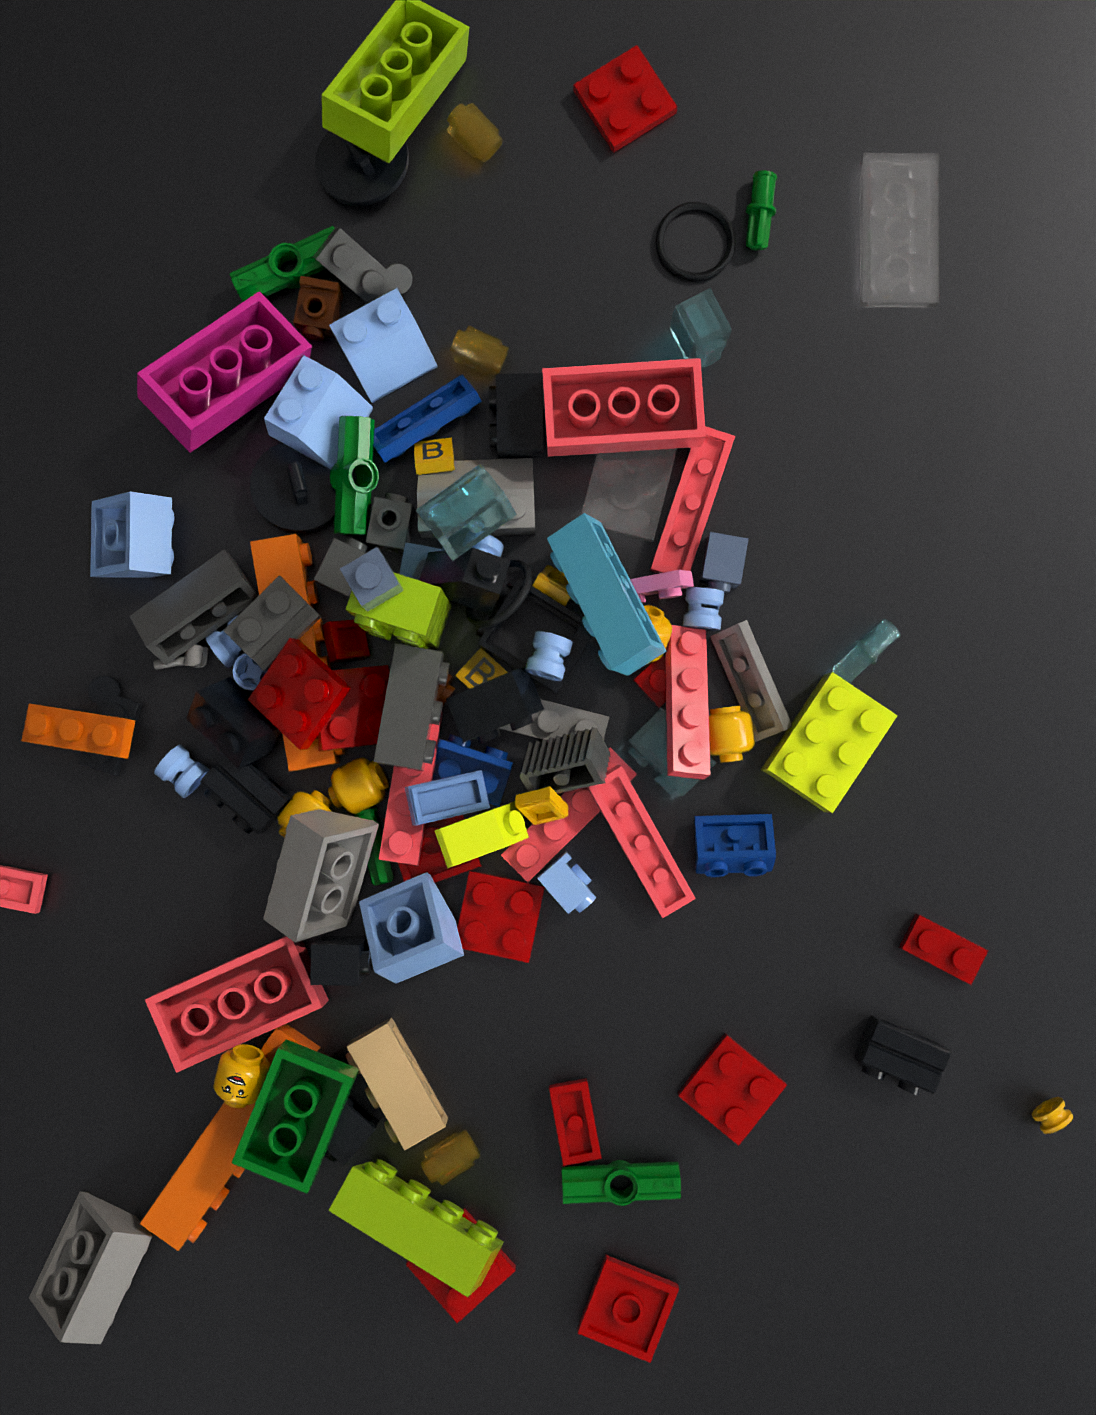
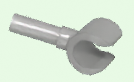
M194 645L185 651V657L178 656L167 665L161 660H155L154 668L156 670L175 666L202 668L207 664L208 648Z

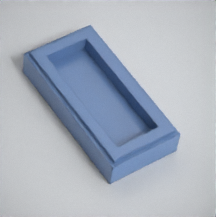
M482 770L404 787L413 826L490 808Z

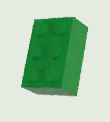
M286 1039L275 1053L232 1164L307 1194L316 1179L359 1068Z

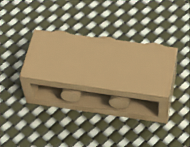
M392 1017L350 1041L347 1045L349 1051L346 1054L349 1065L359 1068L358 1074H362L368 1085L365 1088L366 1095L375 1109L380 1107L387 1119L384 1122L385 1129L394 1143L399 1141L405 1151L446 1127L448 1117Z

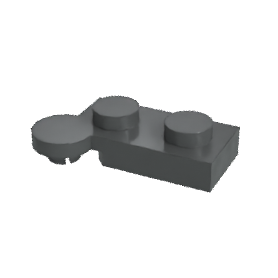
M337 226L313 256L315 260L366 304L396 288L400 294H403L409 290L412 284V274L408 267L401 263H392L383 267Z

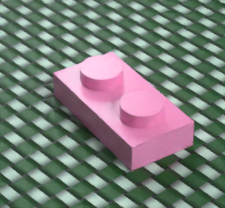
M674 570L630 579L642 604L646 603L645 596L658 594L659 599H669L682 596L681 589L694 587L692 571Z

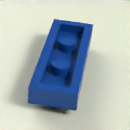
M461 374L374 429L373 447L385 463L392 458L401 456L409 447L423 438L436 434L442 426L453 419L466 415L472 407L482 401L474 387Z

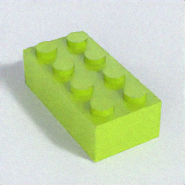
M395 0L322 93V127L390 163L465 63L469 26L420 0Z
M394 573L404 591L368 612L360 605L355 594L351 591L345 610L355 617L353 623L358 624L364 631L369 632L368 634L390 641L393 635L407 646L438 649L452 607L441 587Z
M377 1159L375 1163L369 1161L353 1166L328 1211L466 1297H469L481 1286L504 1241L496 1237L498 1231L480 1220L476 1224L462 1216L464 1213L462 1208L448 1200H443L441 1204L428 1196L431 1192L429 1188L415 1180L410 1179L409 1183L395 1176L397 1169L385 1161Z

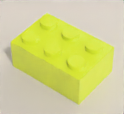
M834 672L825 674L791 723L793 727L787 729L761 770L823 812L833 813L898 715Z

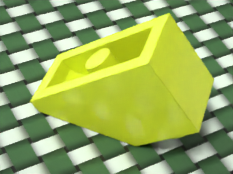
M515 801L435 830L447 868L529 838L524 818L515 807Z

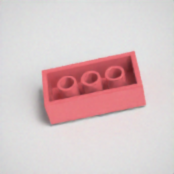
M701 358L542 368L548 457L702 447L706 438Z
M283 936L157 992L145 999V1002L177 1073L229 1050L236 1045H240L322 1008L329 999L323 985H310L311 958L303 940L295 943L287 936Z

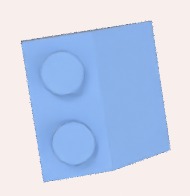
M397 288L329 325L371 403L438 367L413 315Z
M303 355L264 417L269 436L331 469L337 463L339 417H369L373 411V406L340 375Z
M130 491L92 501L90 577L152 578L171 574V566L174 561V552L171 548L172 527L175 519L172 510V498Z
M428 872L359 901L374 972L395 984L464 956L456 920Z

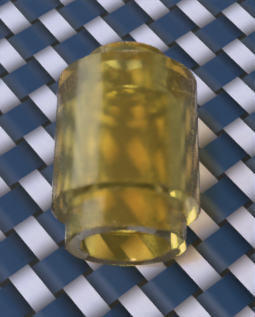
M463 103L459 104L447 119L450 123L447 132L473 159L478 157L483 163L486 162L497 152L503 143V139L499 136V129L474 103H470L467 106Z
M469 325L465 332L460 329L457 331L450 351L456 353L455 362L488 376L489 373L494 375L500 373L509 352V347L502 345L501 339Z
M464 1129L458 1134L455 1131L423 1151L425 1160L420 1164L431 1183L438 1180L444 1186L475 1166L474 1161L480 1158L481 1154L469 1133Z

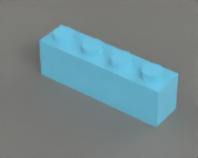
M583 513L547 538L553 550L550 553V557L557 569L564 572L568 581L566 590L571 599L580 605L585 615L582 617L583 625L591 636L596 637L601 648L598 650V655L607 669L629 676L667 652L600 521Z

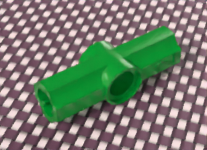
M334 226L294 244H278L268 256L229 273L242 302L259 291L267 297L284 288H299L300 276L310 277L326 270L313 256L335 229ZM294 260L298 262L296 268L291 272L280 271L286 261Z
M339 417L337 463L334 464L330 471V483L336 490L335 534L367 536L370 522L371 491L375 489L379 480L378 469L373 463L375 420L370 417ZM353 469H354V471H355V473H356V477H357L356 483H354V481H353V479H352V471H353Z
M616 1160L608 1165L562 1167L563 1204L612 1202L615 1205L624 1206L639 1200L681 1199L679 1163L677 1161L630 1164L624 1160ZM618 1175H625L631 1179V1183L626 1189L617 1190L610 1185L612 1179Z

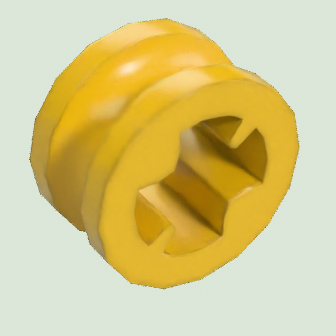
M1061 1097L1044 1101L1032 1112L1033 1119L1041 1122L1040 1129L1044 1134H1051L1061 1130L1073 1119L1072 1112L1064 1109L1065 1102Z

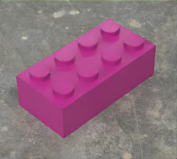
M259 291L137 373V397L191 453L283 388L303 355L310 358L312 345Z

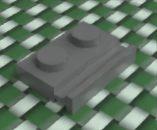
M279 575L223 631L266 672L289 638L300 639L321 616Z

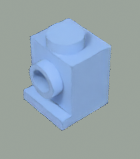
M565 851L537 876V879L568 914L574 909L580 913L596 899V896L587 886L592 880L577 863L572 868L567 864L572 858Z

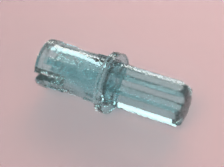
M882 619L861 641L856 640L853 643L855 647L832 668L831 672L851 683L870 663L876 664L878 662L877 657L893 641L901 636L899 630L887 619Z

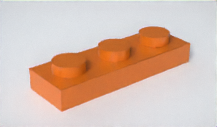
M29 703L21 741L128 759L135 720Z

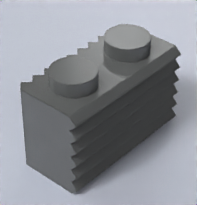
M594 727L591 730H578L576 734L571 732L570 735L563 734L562 737L557 735L555 739L551 737L546 740L543 739L542 742L536 740L534 744L529 742L527 745L519 777L528 792L550 786L559 794L604 784L605 778H607L608 762H610L609 757H611L610 751L598 729Z

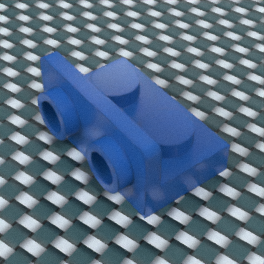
M452 734L449 735L448 741L439 739L433 780L482 770L489 804L499 807L514 764L506 760L508 753L486 746L484 753L470 749L472 741L463 742L461 737Z
M772 814L694 817L695 872L697 874H705L708 877L716 878L723 877L728 873L761 876L772 871L776 859Z

